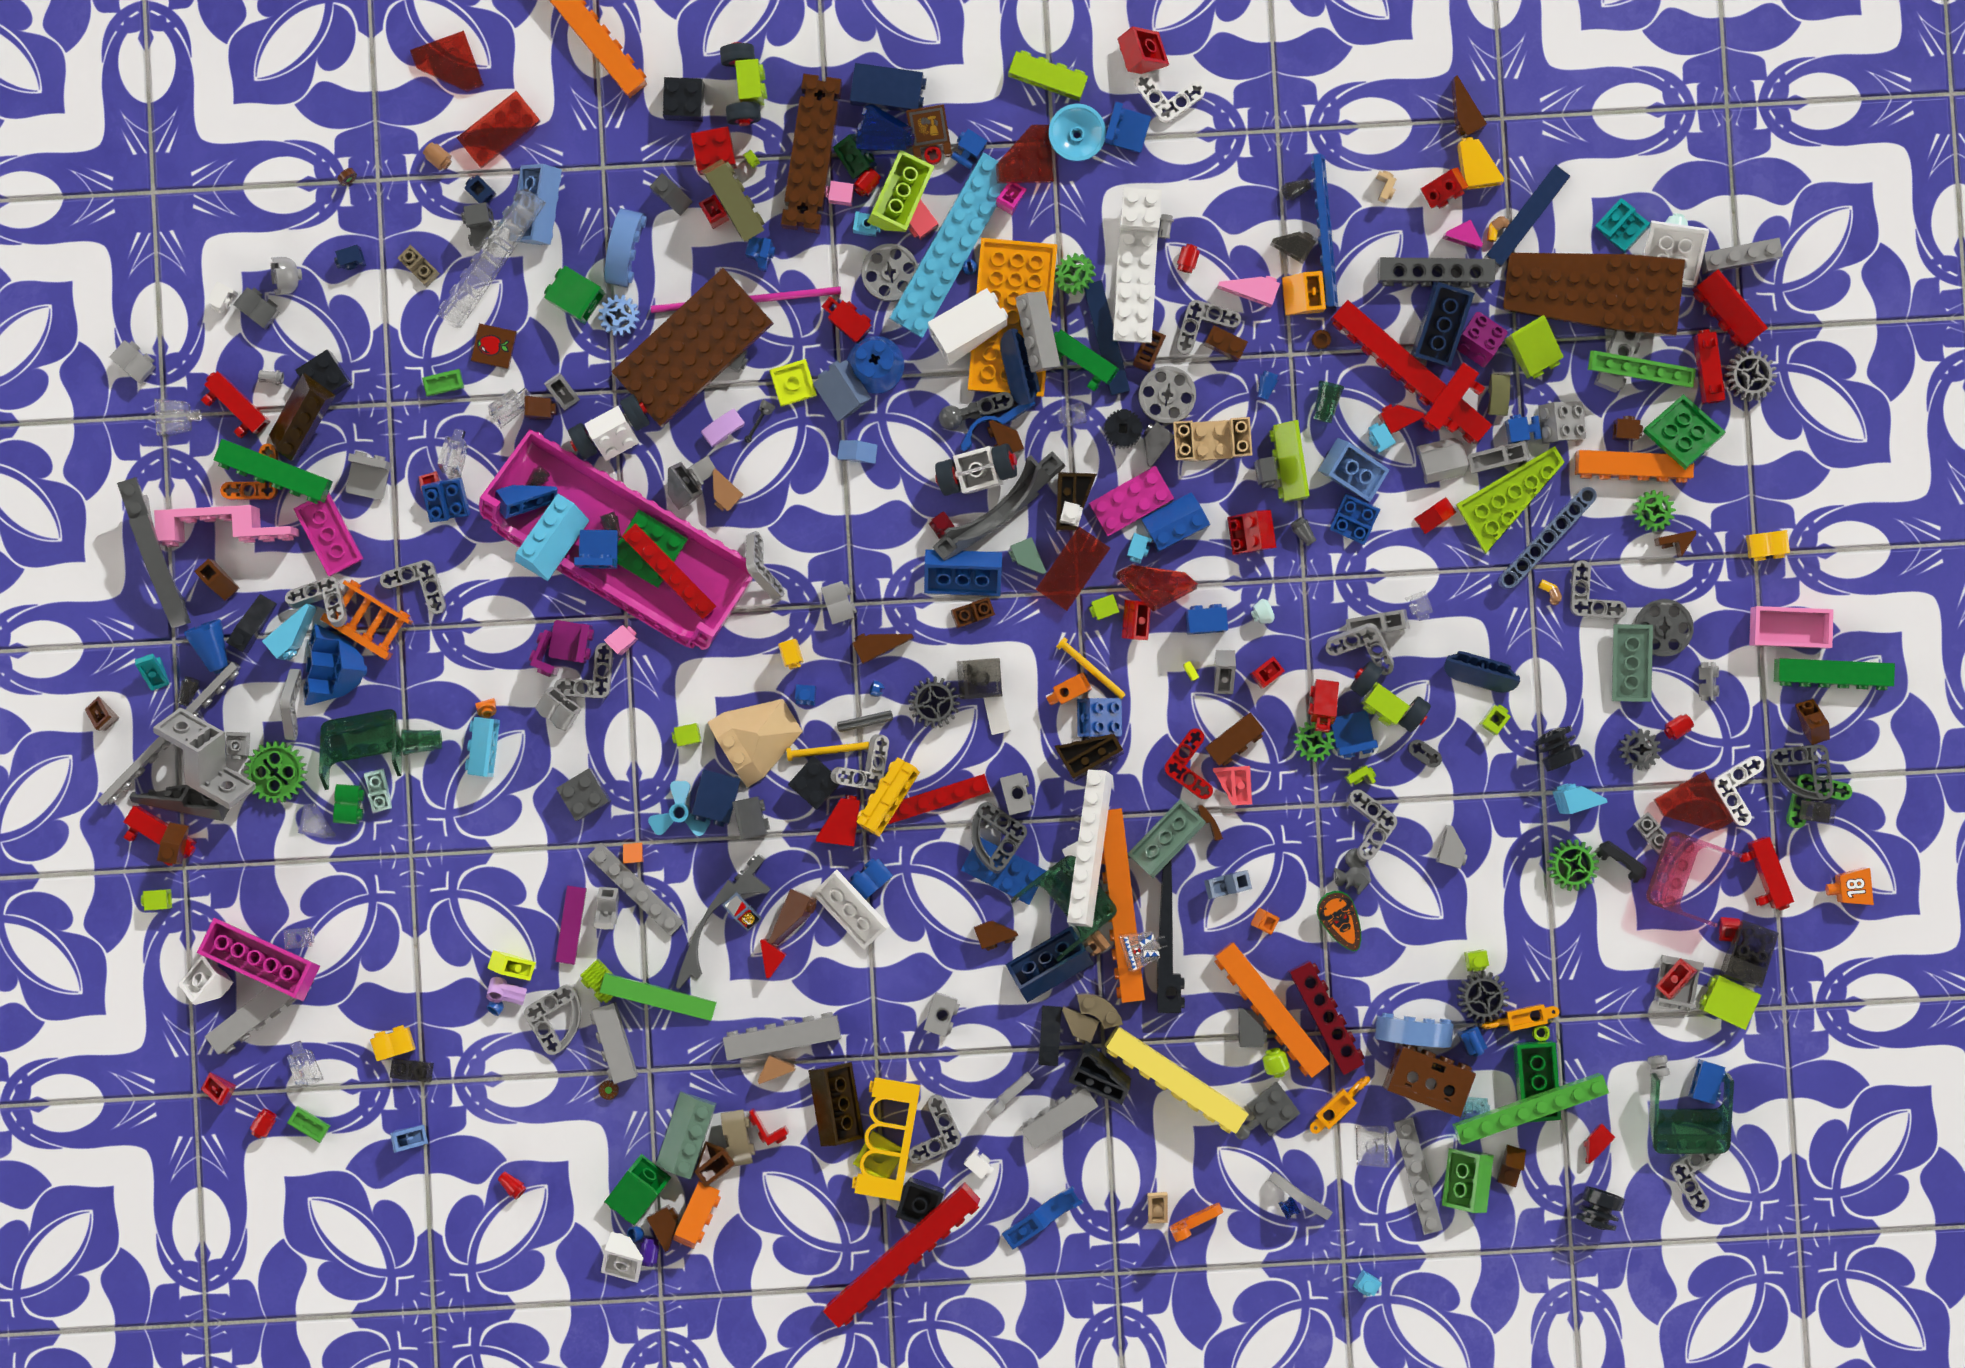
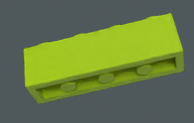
M1023 50L1015 52L1008 72V77L1079 102L1088 80V76L1081 70H1069L1064 64L1057 63L1055 65L1049 63L1048 59L1032 57L1031 53Z

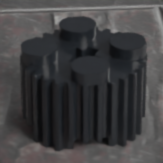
M1127 409L1117 410V412L1114 411L1113 414H1110L1104 425V437H1106V441H1109L1108 444L1111 443L1112 447H1119V449L1121 447L1123 449L1127 447L1128 449L1136 445L1143 431L1142 422H1139L1140 418H1137L1138 415H1134V412L1131 413V410ZM1119 426H1126L1127 433H1120Z

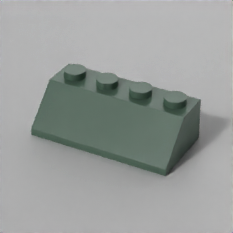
M680 1091L656 1162L657 1166L687 1179L693 1177L717 1103Z

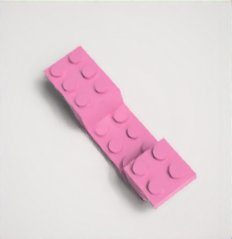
M252 505L154 510L155 532L159 545L162 544V546L179 547V543H185L184 522L197 523L198 519L204 522H216V518L232 521L233 537L238 538L239 541L244 543H255V539L263 542H274L275 538L282 539V541H293L294 537H299V529L292 526L261 528L260 508Z

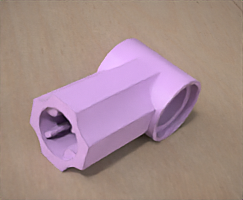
M493 977L490 979L486 998L494 1003L504 1000L523 1005L527 989L507 984L506 980L501 977Z

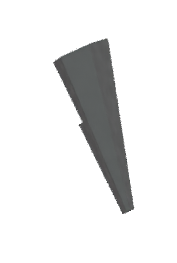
M188 785L166 787V790L157 792L151 789L148 790V793L143 794L132 792L129 796L133 803L220 821L224 820L230 810Z

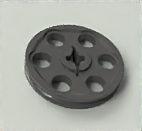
M1660 599L1648 603L1640 610L1635 620V624L1646 622L1649 625H1653V639L1659 642V648L1656 650L1652 649V655L1667 657L1680 653L1688 646L1693 636L1694 625L1689 611L1682 604L1674 600ZM1652 606H1657L1660 610L1659 615L1656 617L1651 616L1649 612ZM1671 606H1676L1679 610L1676 617H1672L1669 614ZM1663 622L1665 623V626L1669 627L1668 630H1665V634L1663 633V630L1659 629V626H1662ZM1680 623L1688 625V631L1685 634L1680 633L1678 630ZM1671 639L1678 641L1679 645L1676 650H1672L1668 646Z

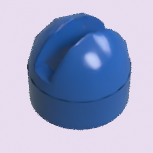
M972 259L966 260L962 267L963 272L966 275L975 274L977 263ZM968 262H971V267L973 271H969L967 265Z
M873 680L869 695L881 696L883 692H880V688L885 689L884 685L879 681Z
M490 1001L486 1008L493 1015L499 1016L504 1005L502 1001L500 1003Z
M638 1226L629 1227L627 1236L633 1242L642 1240L644 1231Z

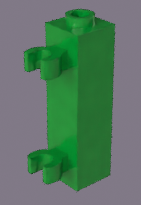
M1063 330L1054 333L1059 361L1061 362L1065 355L1095 375L1087 385L1088 388L1095 392L1101 381L1108 385L1111 383L1119 368Z

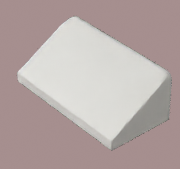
M1002 693L984 697L991 734L995 735L1011 731Z

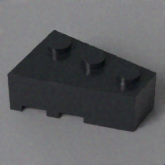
M1086 1041L1071 1070L1069 1082L1122 1105L1129 1092L1131 1078Z

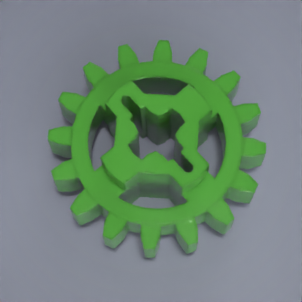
M1074 253L1073 257L1068 254L1067 260L1061 259L1062 264L1056 265L1059 271L1055 272V276L1058 277L1055 279V282L1067 294L1070 291L1073 295H1076L1077 291L1082 294L1083 288L1089 289L1088 284L1094 283L1091 277L1096 276V273L1092 271L1095 269V266L1084 254L1079 256L1077 253Z
M1652 490L1650 494L1644 492V497L1639 496L1637 499L1640 502L1633 504L1637 509L1632 511V513L1637 514L1634 521L1640 520L1638 526L1645 525V531L1652 528L1653 532H1656L1657 528L1664 530V525L1669 526L1671 523L1668 520L1675 518L1671 515V512L1676 511V509L1671 508L1674 501L1668 502L1670 496L1663 497V491L1656 494L1655 490ZM1654 498L1651 504L1645 503L1648 499ZM1656 507L1655 511L1657 514L1653 515V511L1650 509ZM1657 518L1663 519L1660 523L1654 524Z
M1305 722V728L1299 726L1300 733L1294 734L1298 737V740L1293 741V743L1298 744L1295 751H1301L1300 757L1306 755V761H1309L1311 757L1314 762H1317V757L1324 760V754L1330 756L1331 754L1328 750L1335 748L1331 745V742H1335L1336 739H1331L1330 737L1334 732H1323L1327 738L1326 742L1323 740L1322 732L1314 730L1310 735L1304 734L1307 730L1315 728L1316 723L1311 722V725ZM1316 736V740L1322 744L1312 746V742L1308 739ZM1302 741L1306 743L1307 751L1303 748ZM1324 748L1321 753L1314 754L1316 749Z

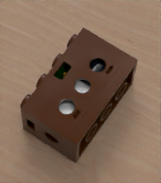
M1398 1044L1382 1087L1392 1093L1461 1118L1476 1073L1472 1071V1067L1461 1062L1455 1065L1453 1060L1442 1055L1436 1058V1054L1422 1049L1421 1052L1417 1051L1418 1047L1414 1045ZM1441 1065L1445 1066L1443 1071L1439 1070Z

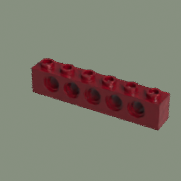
M1308 960L1289 970L1291 978L1341 1073L1345 1075L1363 1066L1362 1060L1365 1057L1360 1048L1356 1049L1353 1043L1356 1040L1351 1031L1347 1032L1344 1026L1347 1023L1343 1015H1338L1335 1009L1338 1007L1333 997L1329 998L1326 992L1329 990L1324 980L1320 981L1317 975L1320 973L1315 963L1312 964ZM1313 977L1315 980L1314 986L1306 987L1305 980ZM1318 994L1324 997V1001L1320 1005L1314 1003V998ZM1329 1011L1332 1013L1333 1018L1331 1021L1325 1022L1323 1015ZM1335 1029H1340L1342 1032L1341 1037L1338 1039L1332 1037V1032ZM1344 1046H1349L1351 1049L1350 1054L1347 1056H1342L1341 1049Z

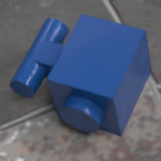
M967 129L957 139V142H959L958 149L963 151L960 155L954 151L951 158L971 170L974 163L968 160L971 156L978 160L987 146V140Z
M1521 414L1510 416V419L1505 421L1508 444L1529 441L1530 433L1534 434V440L1542 439L1539 416L1531 417L1532 424L1528 425L1527 417H1521Z
M1475 1025L1457 1033L1469 1056L1477 1057L1484 1053V1049L1488 1048L1479 1028Z

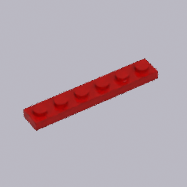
M636 523L622 536L702 620L716 607Z
M985 774L903 799L888 824L989 793L990 789Z

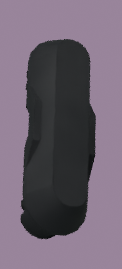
M1610 841L1599 845L1600 850L1596 853L1599 858L1601 857V860H1607L1610 856L1616 861H1621L1631 871L1628 874V878L1630 880L1633 879L1634 883H1638L1640 878H1645L1647 868Z

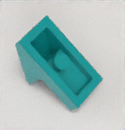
M152 653L135 659V665L151 691L169 685V680L160 657L156 658Z

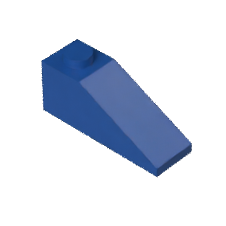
M511 485L496 490L495 499L501 502L500 513L507 519L550 505L556 497L558 489L556 486Z

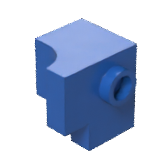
M752 237L748 241L745 255L747 258L758 262V269L760 271L767 272L770 258L773 259L776 247H773L771 239Z

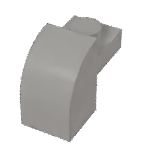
M599 887L594 928L603 930L614 929L618 917L619 888Z

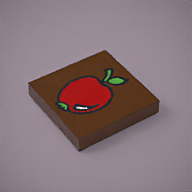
M479 323L471 361L509 369L517 331Z

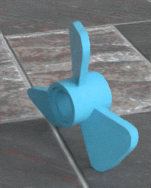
M673 781L670 784L675 804L671 806L669 813L653 815L648 819V823L655 834H664L674 821H685L696 836L703 835L709 827L710 820L706 819L705 822L694 820L695 816H691L690 809L685 804L691 787L689 782ZM678 807L683 808L685 811L682 818L675 816V810Z

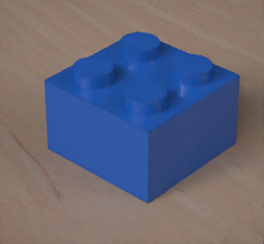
M1212 604L1206 609H1203L1202 605L1191 606L1190 610L1185 612L1187 635L1228 631L1227 607H1222V604Z

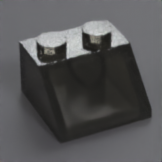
M1000 658L957 661L959 699L1002 696Z

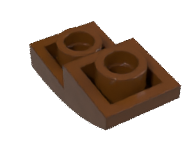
M989 597L951 610L956 628L995 615Z

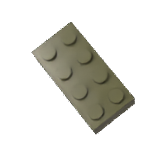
M721 159L702 170L744 242L764 231L762 227L765 224L758 212L754 213L752 210L755 206L748 195L744 196L745 188L738 178L734 179L733 175L736 173L729 162L725 163Z

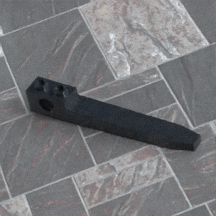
M1172 859L1162 869L1158 939L1165 937L1167 945L1160 947L1158 941L1160 955L1157 957L1158 1013H1181V1008H1185V997H1181V989L1185 988L1184 978H1181L1180 973H1173ZM1174 988L1176 990L1175 997L1167 998L1166 990Z

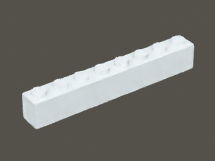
M1088 770L1067 918V922L1073 926L1091 928L1093 926L1113 775L1107 771Z

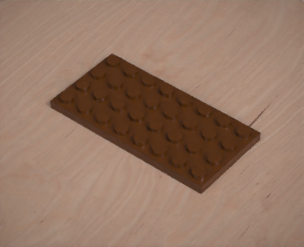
M722 268L611 372L631 394L636 396L639 403L643 402L648 414L660 427H663L774 323L732 276Z

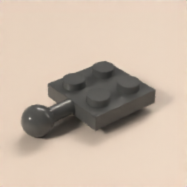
M1276 1082L1246 1104L1255 1118L1246 1125L1242 1124L1235 1135L1238 1139L1245 1140L1250 1136V1131L1260 1124L1268 1136H1271L1298 1116L1300 1112L1279 1083Z

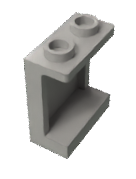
M1666 955L1661 956L1657 984L1680 958ZM1683 959L1698 972L1674 999L1669 1000L1656 988L1654 1000L1664 1007H1671V1004L1678 1005V1009L1689 1011L1690 1008H1696L1694 1000L1700 970L1703 971L1704 963Z

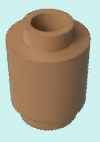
M431 142L423 151L425 159L438 170H445L452 163L450 160L452 156L438 144Z

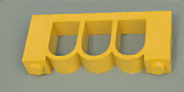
M875 1077L874 1081H870L869 1092H872L871 1097L876 1098L870 1105L869 1114L875 1123L871 1124L865 1133V1143L870 1150L866 1151L861 1158L860 1169L862 1173H858L857 1177H853L852 1188L855 1189V1193L896 1201L901 1200L921 1085ZM882 1099L909 1103L906 1126L878 1120L874 1115L875 1104ZM877 1126L905 1130L901 1153L874 1147L869 1141L870 1131ZM872 1153L900 1157L897 1178L891 1179L869 1174L864 1167L865 1158Z

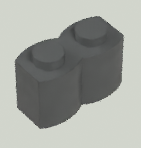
M247 287L233 305L266 330L280 313L276 309L278 305L270 299L267 302L262 299L261 296L263 294L253 287L251 290Z
M1275 457L1262 458L1254 462L1258 485H1262V488L1273 487L1275 482L1279 480Z

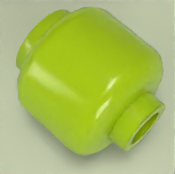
M1280 1048L1269 1049L1262 1057L1265 1072L1268 1075H1273L1274 1078L1283 1077L1290 1068L1287 1054L1285 1051L1280 1050Z

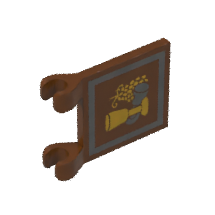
M944 104L906 110L913 155L922 160L921 147L943 144L945 157H951L952 150Z

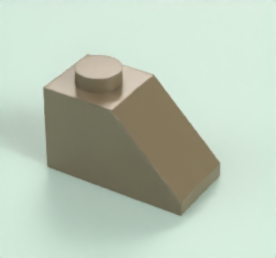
M1063 1006L1062 1011L1072 1035L1076 1037L1075 1040L1083 1044L1086 1041L1091 1043L1099 1020Z

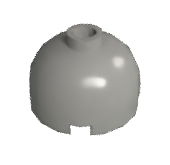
M271 257V260L274 262L270 265L272 284L277 285V289H273L275 295H284L295 291L298 287V281L302 280L301 268L297 269L295 262L290 258Z

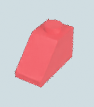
M921 199L910 221V228L908 230L914 238L918 237L922 240L939 227L938 222Z

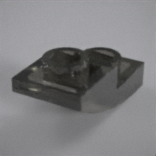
M392 1058L390 1078L431 1082L434 1063Z

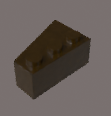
M1058 472L1056 532H1075L1077 526L1060 522L1064 503L1066 501L1078 504L1084 509L1097 474Z
M1114 734L1054 746L1074 782L1086 776L1088 770H1096L1124 754V750Z

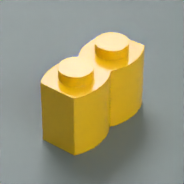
M1787 530L1746 535L1748 558H1754V561L1766 560V556L1772 555L1773 559L1785 558V554L1790 553Z
M792 639L779 643L778 646L784 666L789 667L790 670L801 667L800 663H803L804 660L798 640Z
M404 1025L392 1028L393 1032L388 1034L385 1031L375 1033V1038L370 1039L376 1061L415 1050L410 1028H404Z

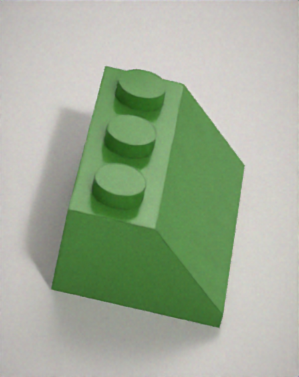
M1449 1148L1442 1206L1471 1213H1487L1494 1155Z

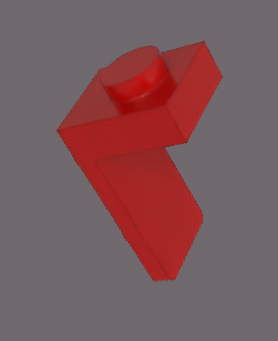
M753 1108L749 1111V1120L753 1126L757 1125L760 1131L758 1136L763 1143L766 1142L767 1145H770L776 1141L779 1144L787 1139L786 1135L789 1131L786 1125L768 1134L755 1109Z

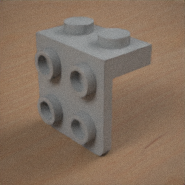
M1552 402L1538 406L1542 444L1562 440H1583L1586 438L1582 402Z
M356 451L355 454L349 453L347 461L351 462L346 492L382 500L386 490L391 463L385 461L386 457L378 455L370 458L366 457L367 453Z

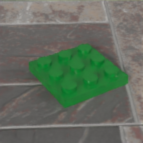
M1684 394L1643 430L1652 441L1685 470L1726 433Z
M641 510L637 511L624 532L625 534L636 523L673 562L676 561L688 541L686 537ZM621 537L618 542L617 564L659 588L663 579Z

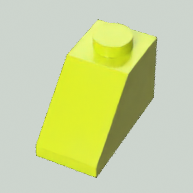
M493 950L487 968L501 975L530 981L536 962Z

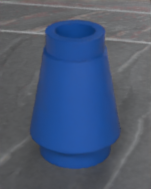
M1264 370L1263 375H1260L1258 397L1269 399L1279 381L1277 380V374Z

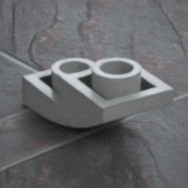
M1649 812L1633 824L1658 855L1673 843V840L1663 831L1661 825Z

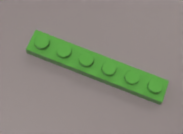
M1590 351L1588 370L1688 388H1693L1696 373L1695 368L1600 351Z

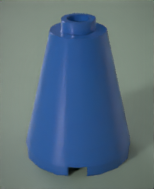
M220 619L203 623L201 626L193 627L184 632L185 637L209 672L214 671V674H218L228 666L223 627Z

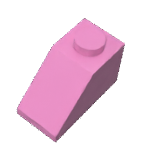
M622 625L604 641L617 654L623 655L638 639L635 637L637 633L630 626L626 628Z

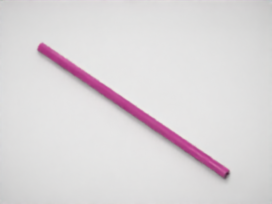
M841 287L751 295L750 297L755 303L837 295L841 294ZM685 302L651 306V313L677 311Z

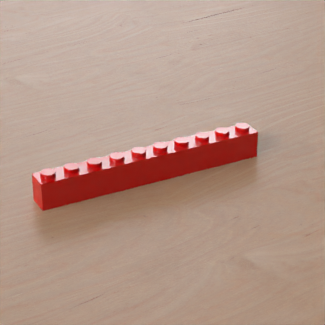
M1347 300L1330 319L1333 322L1332 325L1337 330H1343L1348 334L1346 337L1354 344L1357 342L1366 355H1372L1376 359L1375 362L1384 369L1386 367L1396 381L1401 380L1405 384L1406 390L1412 394L1415 392L1420 397L1421 403L1425 406H1432L1446 384ZM1463 399L1459 401L1448 419L1459 425L1455 431L1459 430L1463 434V439L1470 444H1476L1492 426L1488 420Z
M964 1182L826 1304L823 1310L826 1316L838 1328L843 1324L845 1326L854 1319L853 1315L856 1312L860 1314L864 1311L870 1300L875 1301L881 1295L880 1291L883 1288H890L895 1283L894 1279L898 1275L902 1277L909 1270V1265L912 1263L917 1264L923 1258L922 1254L926 1250L928 1252L933 1250L940 1238L944 1240L951 1233L950 1229L952 1227L960 1226L965 1221L964 1217L968 1213L972 1215L976 1212L980 1202L978 1195Z

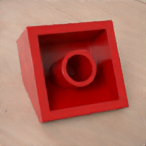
M1132 26L1117 38L1128 72L1143 74L1169 65L1159 32Z

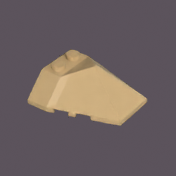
M784 699L723 712L708 722L716 740L747 788L763 779L786 752V748H789L803 732Z

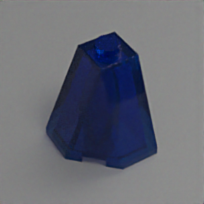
M869 104L863 108L862 116L865 117L857 127L856 149L907 150L912 147L915 141L912 127L875 105Z

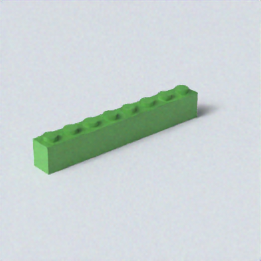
M1596 1073L1452 1125L1458 1142L1464 1145L1609 1094L1603 1075Z

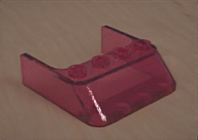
M1670 832L1664 840L1647 889V901L1666 911L1717 928V923L1683 912L1680 902L1696 855L1702 848H1709L1735 858H1741L1742 854L1680 832Z

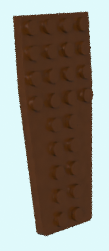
M1511 253L1508 261L1503 309L1509 312L1537 317L1544 315L1548 319L1615 331L1676 337L1685 259L1631 254Z

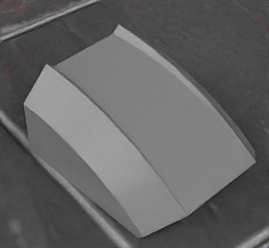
M1456 438L1416 447L1424 474L1425 485L1464 475L1469 466L1464 445Z

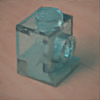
M1468 1097L1460 1120L1490 1111L1488 1098Z

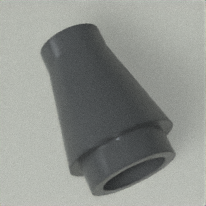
M1303 516L1290 524L1292 531L1307 546L1316 541L1308 520L1304 519Z

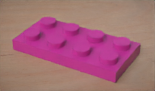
M1154 466L1095 499L1089 505L1108 537L1174 500V497L1157 467Z
M328 493L325 503L318 501V504L307 501L294 508L328 577L364 559L330 493Z

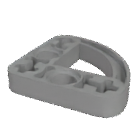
M566 984L530 1004L524 1011L526 1020L547 1054L555 1055L569 1045L578 1031L581 1020V1004L578 994L572 985ZM564 988L566 990L570 989L572 992L569 994L570 998L568 999L567 996L560 999L563 1003L560 1004L558 997L554 994L557 992L559 996L564 993ZM547 998L555 1000V1006L551 1009L545 1006ZM571 1001V1025L565 1037L560 1040L546 1015ZM540 1002L541 1007L544 1011H546V1013L543 1014V1011L541 1010L536 1014V1018L534 1016L530 1017V1008H532L533 1010L539 1008L540 1006L538 1005V1003ZM540 1024L548 1026V1033L546 1035H541L538 1032ZM551 1033L553 1035L550 1038L551 1042H556L558 1045L555 1047L556 1051L553 1049L549 1050L548 1046H550L548 1040L543 1041V1038L548 1037Z

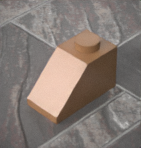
M714 469L712 471L713 496L716 500L714 504L722 512L724 509L729 511L744 494L717 469Z

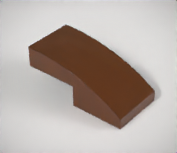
M1197 805L1199 816L1206 823L1210 824L1214 841L1223 839L1221 831L1209 811L1203 805Z

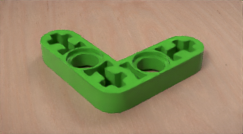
M1801 774L1796 778L1795 784L1804 788L1801 780L1807 777V781L1813 782V776L1811 774ZM1832 780L1833 789H1842L1844 787L1847 793L1841 797V793L1833 791L1831 798L1837 800L1849 799L1852 795L1851 786ZM1805 785L1804 789L1814 791L1812 790L1814 786ZM1829 790L1826 791V792H1824V793L1821 792V791H1818V792H1819V793H1822L1823 796H1826V794L1829 792ZM1793 793L1786 821L1792 828H1801L1806 823L1811 800L1805 799V804L1800 807L1796 804L1798 796ZM1794 808L1803 809V813H1798V818L1801 819V821L1797 822L1795 825V821L1792 820V817H1796L1797 811L1793 810Z

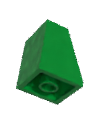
M564 266L563 269L560 268L556 272L554 283L552 285L549 284L545 289L544 294L546 295L544 298L585 325L606 293L594 282Z
M641 1154L604 1203L624 1217L627 1222L635 1226L672 1177Z

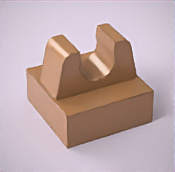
M1099 930L1085 939L1086 942L1084 943L1085 948L1090 946L1093 950L1090 953L1091 956L1098 955L1111 946Z

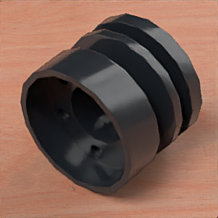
M1571 725L1548 731L1534 741L1535 746L1545 745L1537 750L1538 753L1548 752L1549 754L1542 759L1547 772L1565 766L1584 756L1580 744H1569L1576 735L1573 734L1567 737L1565 735L1573 730Z
M1586 1186L1582 1198L1590 1204L1589 1206L1580 1205L1579 1209L1587 1212V1214L1577 1213L1576 1218L1594 1228L1616 1231L1617 1226L1610 1223L1609 1220L1619 1221V1218L1613 1215L1612 1211H1622L1625 1199L1618 1195Z

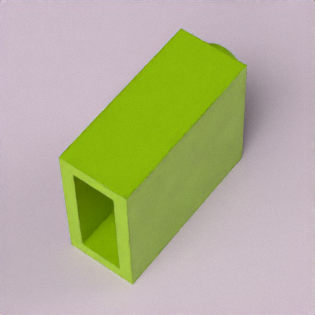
M1715 974L1707 983L1708 990L1706 994H1703L1700 998L1699 1009L1746 1030L1761 998V994Z

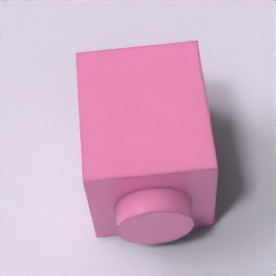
M831 181L830 186L826 187L825 197L828 198L831 204L852 206L854 184Z

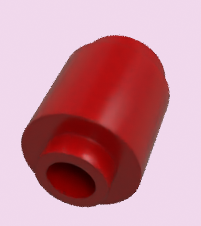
M869 168L854 183V191L861 197L864 195L868 197L880 183L881 176L875 170Z
M1192 244L1182 246L1177 261V270L1192 274L1200 254L1197 246Z
M1687 714L1679 715L1665 724L1664 732L1669 739L1677 740L1690 732L1691 728L1694 727V723Z
M263 1108L250 1126L251 1134L260 1139L267 1137L276 1122L275 1118L277 1115Z

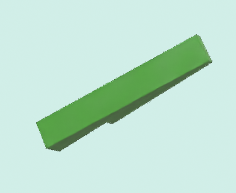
M606 972L599 991L600 993L709 1021L712 1020L717 1003Z

